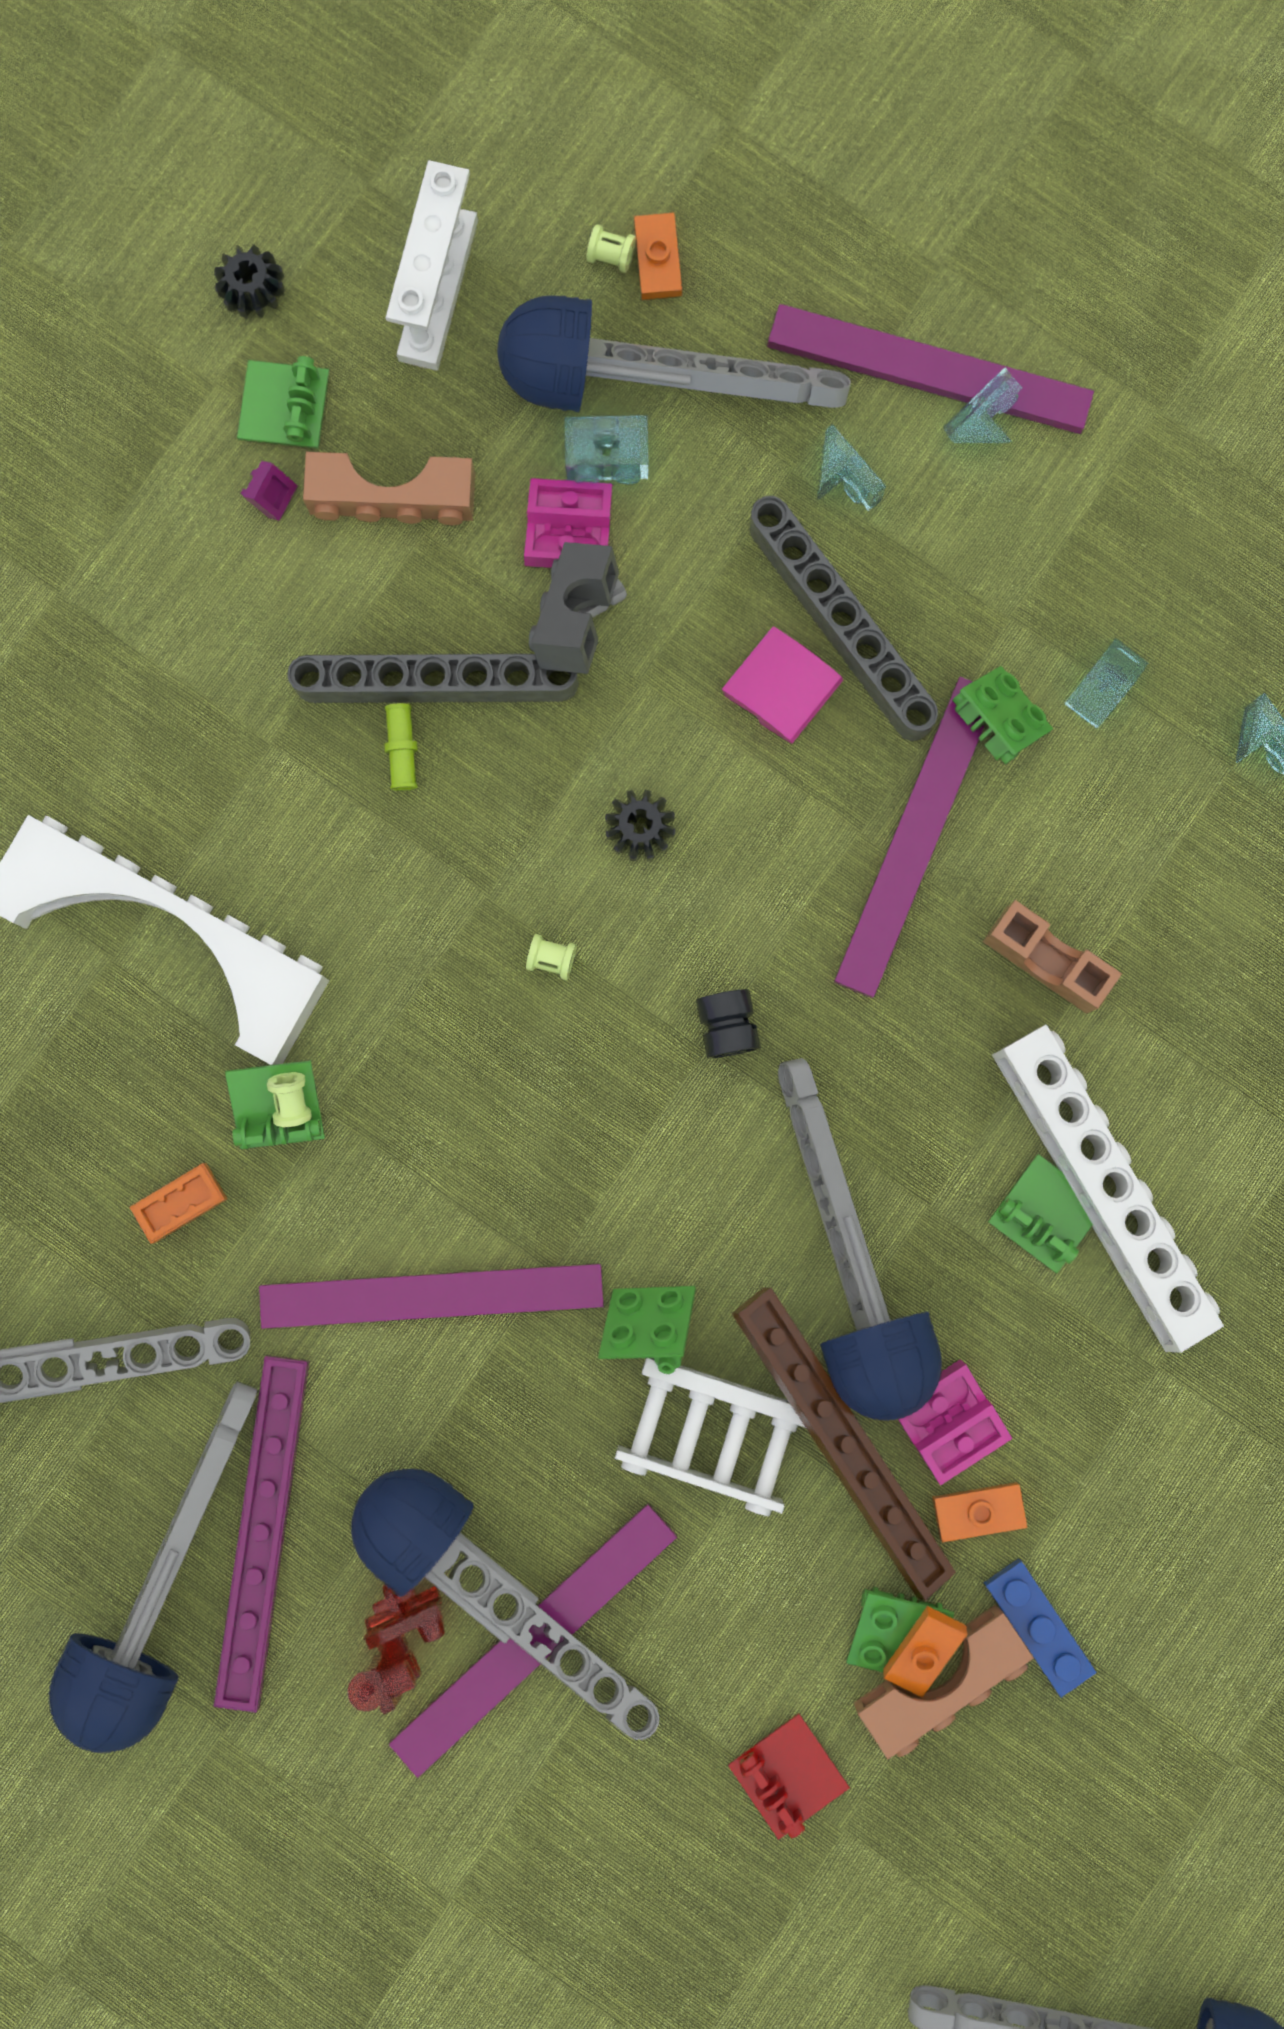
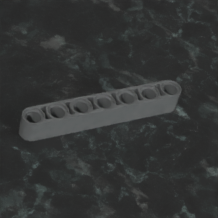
M764 496L758 499L751 510L749 531L753 540L898 734L910 741H918L925 738L938 717V708L934 700L786 503L775 496ZM764 515H771L779 523L773 527H766L758 519ZM788 547L798 548L803 553V557L798 560H791L783 554V550ZM818 579L823 581L828 589L822 593H816L808 587L807 583ZM837 612L847 613L851 617L852 623L847 626L838 625L833 621L832 615ZM860 645H870L875 649L877 656L872 659L862 658L856 648ZM886 677L895 678L900 682L902 690L889 692L883 687L881 680ZM910 710L920 711L926 718V724L922 726L911 724L906 717V712Z
M535 654L304 655L292 661L287 673L288 680L299 697L311 703L561 702L573 697L579 685L578 674L574 672H567L570 675V679L564 685L558 686L550 683L548 679L556 670L540 669ZM397 671L403 674L401 682L396 686L390 687L383 684V680L388 673ZM439 671L445 674L444 680L437 686H428L424 683L426 676L431 672ZM474 671H482L487 674L486 680L478 686H471L466 683L467 676ZM514 671H524L529 675L527 681L519 686L509 684L507 678ZM309 672L319 673V679L316 684L309 687L300 685L301 679L305 674ZM349 672L361 673V679L356 685L350 687L342 685V679Z

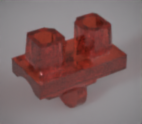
M384 1584L383 1593L385 1598L372 1604L375 1615L365 1619L367 1634L364 1635V1640L369 1650L377 1647L388 1662L403 1656L408 1651V1641L404 1634L417 1628L424 1643H430L445 1635V1623L442 1616V1596L436 1586L419 1594L413 1588L407 1594L399 1597L395 1594L394 1590Z
M410 1649L392 1659L387 1650L375 1655L368 1668L353 1676L348 1685L347 1695L352 1706L366 1712L375 1710L380 1706L383 1715L395 1710L403 1693L415 1688L417 1684L416 1679L422 1674L413 1651Z

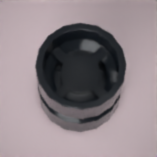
M749 989L712 994L696 1000L700 1023L708 1026V1031L703 1034L707 1059L733 1056L761 1049L757 1025L749 1023L748 1020L754 1014Z

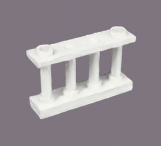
M428 160L386 314V321L404 325L396 354L399 362L438 371L478 223L476 212L461 209L470 176L469 169Z
M646 1358L642 1375L649 1377L647 1384L651 1385L632 1448L629 1449L620 1445L617 1447L615 1459L623 1461L621 1468L644 1476L648 1469L745 1501V1508L760 1515L770 1516L771 1510L782 1513L784 1509L782 1498L772 1496V1492L791 1431L796 1432L798 1425L805 1427L789 1401L682 1365L675 1369L674 1373L664 1374L658 1370V1365L655 1363L654 1358ZM674 1385L690 1390L689 1398L692 1401L673 1462H669L648 1455V1451L667 1391L672 1392ZM716 1398L731 1403L730 1411L733 1412L714 1476L690 1469L689 1466L708 1405H713ZM756 1412L773 1417L771 1424L774 1425V1430L754 1490L730 1482L749 1419H754Z

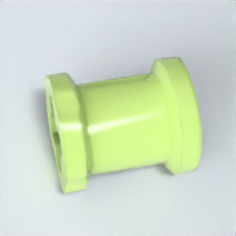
M596 224L588 244L587 262L602 261L618 266L620 272L626 273L633 258L636 236L629 234L627 237L604 231L602 225Z
M535 934L528 953L526 968L530 971H534L537 968L560 974V979L568 980L577 944L569 943L565 946L543 940L542 935Z
M298 1072L281 1073L268 1079L267 1089L273 1093L276 1112H274L272 1117L276 1126L293 1127L304 1124L311 1119V1109L305 1105L302 1088L306 1082L304 1074Z

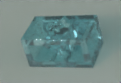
M647 415L564 417L567 481L598 483L599 480H616L621 484H634L639 482L640 479H649ZM603 449H611V455L603 456Z

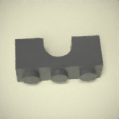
M564 542L559 559H555L552 564V581L549 590L544 592L541 597V614L538 623L531 627L529 634V647L531 651H534L540 669L588 674L599 639L591 613L578 611L592 605L609 607L619 577V570L612 546Z

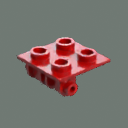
M799 1713L728 1764L778 1840L786 1834L791 1839L800 1835L805 1829L802 1824L805 1820L850 1789Z

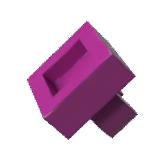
M261 460L258 468L252 470L250 475L253 478L247 489H242L241 495L265 516L280 521L298 485L273 463Z

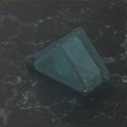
M1115 638L1064 704L1095 728H1098L1134 685L1149 663Z

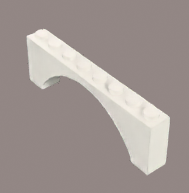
M30 815L27 816L0 862L1 917L27 929L33 919L51 911L73 904L96 900L139 902L160 908L177 916L203 939L214 953L225 973L232 990L238 1015L240 1036L235 1045L270 1065L283 1064L329 982L327 978L319 974L323 968L321 965L303 955H300L297 961L283 954L286 946L266 935H263L261 941L256 940L246 934L250 928L248 925L230 915H227L224 921L212 916L210 912L213 906L193 895H190L187 901L174 895L176 886L156 875L153 876L151 882L137 875L141 867L120 855L117 856L115 861L101 855L104 847L82 835L78 842L65 835L68 827L46 815L42 822Z

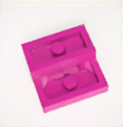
M531 478L527 507L528 523L524 566L552 568L553 561L560 557L564 542L609 546L612 483Z
M773 626L725 684L722 691L726 698L755 715L761 725L792 744L842 683L843 679L842 676L819 657Z
M961 1359L941 1371L936 1391L920 1410L910 1416L898 1419L940 1486L1012 1440L1011 1435L993 1405L986 1399L967 1365Z

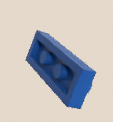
M1019 1558L983 1582L1060 1697H1063L1097 1673Z

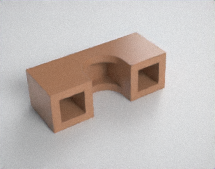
M1014 900L1005 908L982 942L1086 1014L1098 1009L1122 973L1089 950L1079 951L1060 941L1049 931L1050 923Z

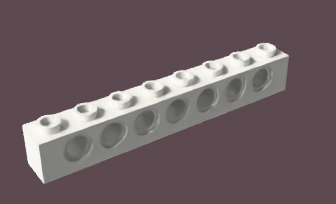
M1046 1024L997 1051L992 1056L1056 1166L1064 1174L1093 1224L1094 1231L1165 1352H1183L1224 1327L1218 1317V1314H1220L1218 1304L1209 1293L1204 1292L1195 1278L1198 1275L1195 1265L1188 1256L1181 1254L1173 1240L1175 1239V1232L1172 1226L1164 1217L1158 1215L1151 1203L1153 1195L1144 1181L1137 1179L1129 1165L1131 1164L1129 1153L1121 1143L1115 1142L1107 1128L1109 1127V1121L1106 1114L1098 1105L1092 1103L1085 1091L1087 1090V1083L1078 1069L1071 1067L1064 1055L1066 1050L1062 1039L1056 1032L1050 1031ZM1039 1064L1046 1066L1051 1073L1049 1085L1042 1083L1037 1076ZM1061 1101L1068 1103L1072 1108L1073 1117L1070 1122L1063 1120L1059 1114ZM1084 1138L1088 1139L1094 1146V1156L1091 1160L1087 1159L1081 1151V1142ZM1106 1175L1110 1176L1116 1184V1192L1113 1197L1107 1195L1103 1189V1180ZM1128 1213L1133 1214L1138 1222V1229L1134 1235L1125 1226V1219ZM1152 1250L1156 1252L1160 1259V1266L1156 1272H1153L1147 1263L1148 1255ZM1174 1288L1180 1292L1182 1297V1303L1178 1310H1175L1170 1303V1294Z

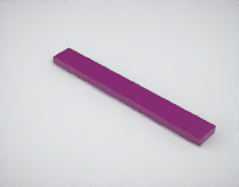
M780 303L767 346L782 352L1081 434L1084 429L1094 390Z
M959 677L833 982L869 998L874 997L979 741L978 738L981 736L985 726L984 724L972 732L970 728L982 717L979 716L973 723L967 725L954 710L957 706L952 700L961 693L960 690L973 682L963 677Z
M601 1264L259 1285L261 1329L604 1307Z
M271 1355L264 1357L213 1707L257 1713L260 1709L309 1360Z
M647 1503L537 1606L571 1635L574 1634L677 1538V1534L653 1507ZM545 1623L541 1627L532 1625L528 1631L533 1636L530 1642L531 1646L535 1642H539L553 1652L554 1648L564 1641L562 1636H560L558 1644L546 1637L543 1633L546 1628ZM510 1638L506 1643L499 1640L390 1740L389 1746L418 1778L532 1673L540 1663ZM552 1652L546 1655L545 1659H547L552 1654Z

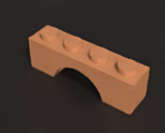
M306 452L303 501L310 515H314L318 519L331 521L339 519V516H355L360 521L377 522L380 520V517L397 518L398 521L408 524L419 523L421 519H434L445 525H459L463 521H473L475 470L472 458L430 456L422 472L410 482L395 487H382L363 479L353 468L347 453Z
M996 1604L966 1624L967 1636L963 1640V1653L960 1664L953 1676L944 1684L927 1690L925 1695L920 1697L886 1680L853 1703L859 1717L887 1759L894 1755L898 1757L907 1755L918 1746V1739L932 1729L934 1732L946 1728L954 1721L956 1717L954 1714L968 1704L973 1707L982 1703L991 1695V1688L1003 1679L1012 1681L1027 1670L1028 1666L1026 1663L1034 1658L1005 1614Z

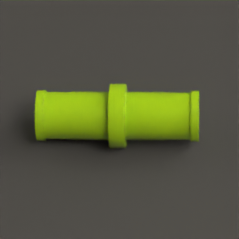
M405 703L385 706L388 742L384 744V750L386 754H389L390 789L393 791H408L418 788L414 753L418 751V743L413 741L412 705Z

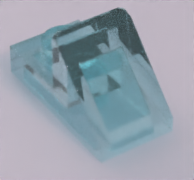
M1005 367L943 427L946 434L953 443L1012 442L1008 434L992 417L997 412L1003 414L1009 410L1019 397L1017 393L1023 387Z
M832 424L826 429L822 445L817 499H821L843 481L844 489L850 499L856 504L861 502L870 511L881 502L886 485Z
M1263 693L1244 709L1236 763L1263 746L1267 752L1266 757L1271 767L1276 772L1284 775V719L1267 695Z

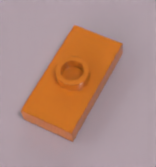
M674 212L634 216L642 300L682 296Z
M202 1163L129 1208L150 1244H155L228 1199L208 1164Z
M1017 1482L932 1497L941 1542L1028 1528L1020 1484Z
M927 1606L884 1667V1679L923 1697L967 1636L966 1625Z

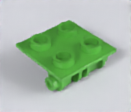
M299 356L297 362L292 365L248 360L237 439L319 449L329 369L316 368L313 366L314 360L307 356Z
M1002 666L963 687L960 690L961 693L952 700L957 706L954 710L967 725L973 723L979 716L982 717L970 728L972 732L979 729L985 723L988 724L989 728L978 739L982 742L992 733H995L984 745L996 761L1001 759L1005 765L1012 761L1020 751L1053 730L1046 720L1042 709L1028 699L1020 689L1017 679L1012 674L1006 672Z
M311 1060L225 1071L236 1129H233V1142L235 1146H240V1149L325 1139ZM281 1073H302L305 1075L306 1081L305 1086L302 1087L305 1105L311 1109L312 1117L306 1123L298 1126H276L272 1117L274 1112H276L273 1093L267 1089L268 1079Z
M1039 1154L1036 1155L988 1220V1223L1056 1274L1065 1262L1070 1264L1079 1252L1076 1247L1093 1225L1062 1171Z
M696 1287L613 1289L598 1358H654L660 1372L664 1374L674 1373L675 1369L681 1365V1357H684Z
M873 1587L872 1590L864 1589L861 1597L863 1609L846 1663L884 1673V1667L927 1606L951 1618L954 1617V1612L943 1609L942 1603L931 1604L923 1601H918L917 1603V1597L911 1596L908 1601L904 1600V1594L898 1593L896 1598L891 1593L879 1591L878 1587Z

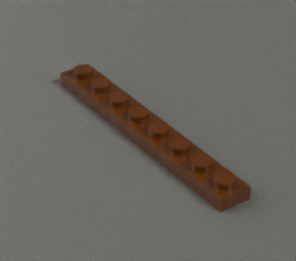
M763 1287L731 1313L915 1596L926 1601L956 1571L848 1405L836 1392L832 1380L771 1287Z

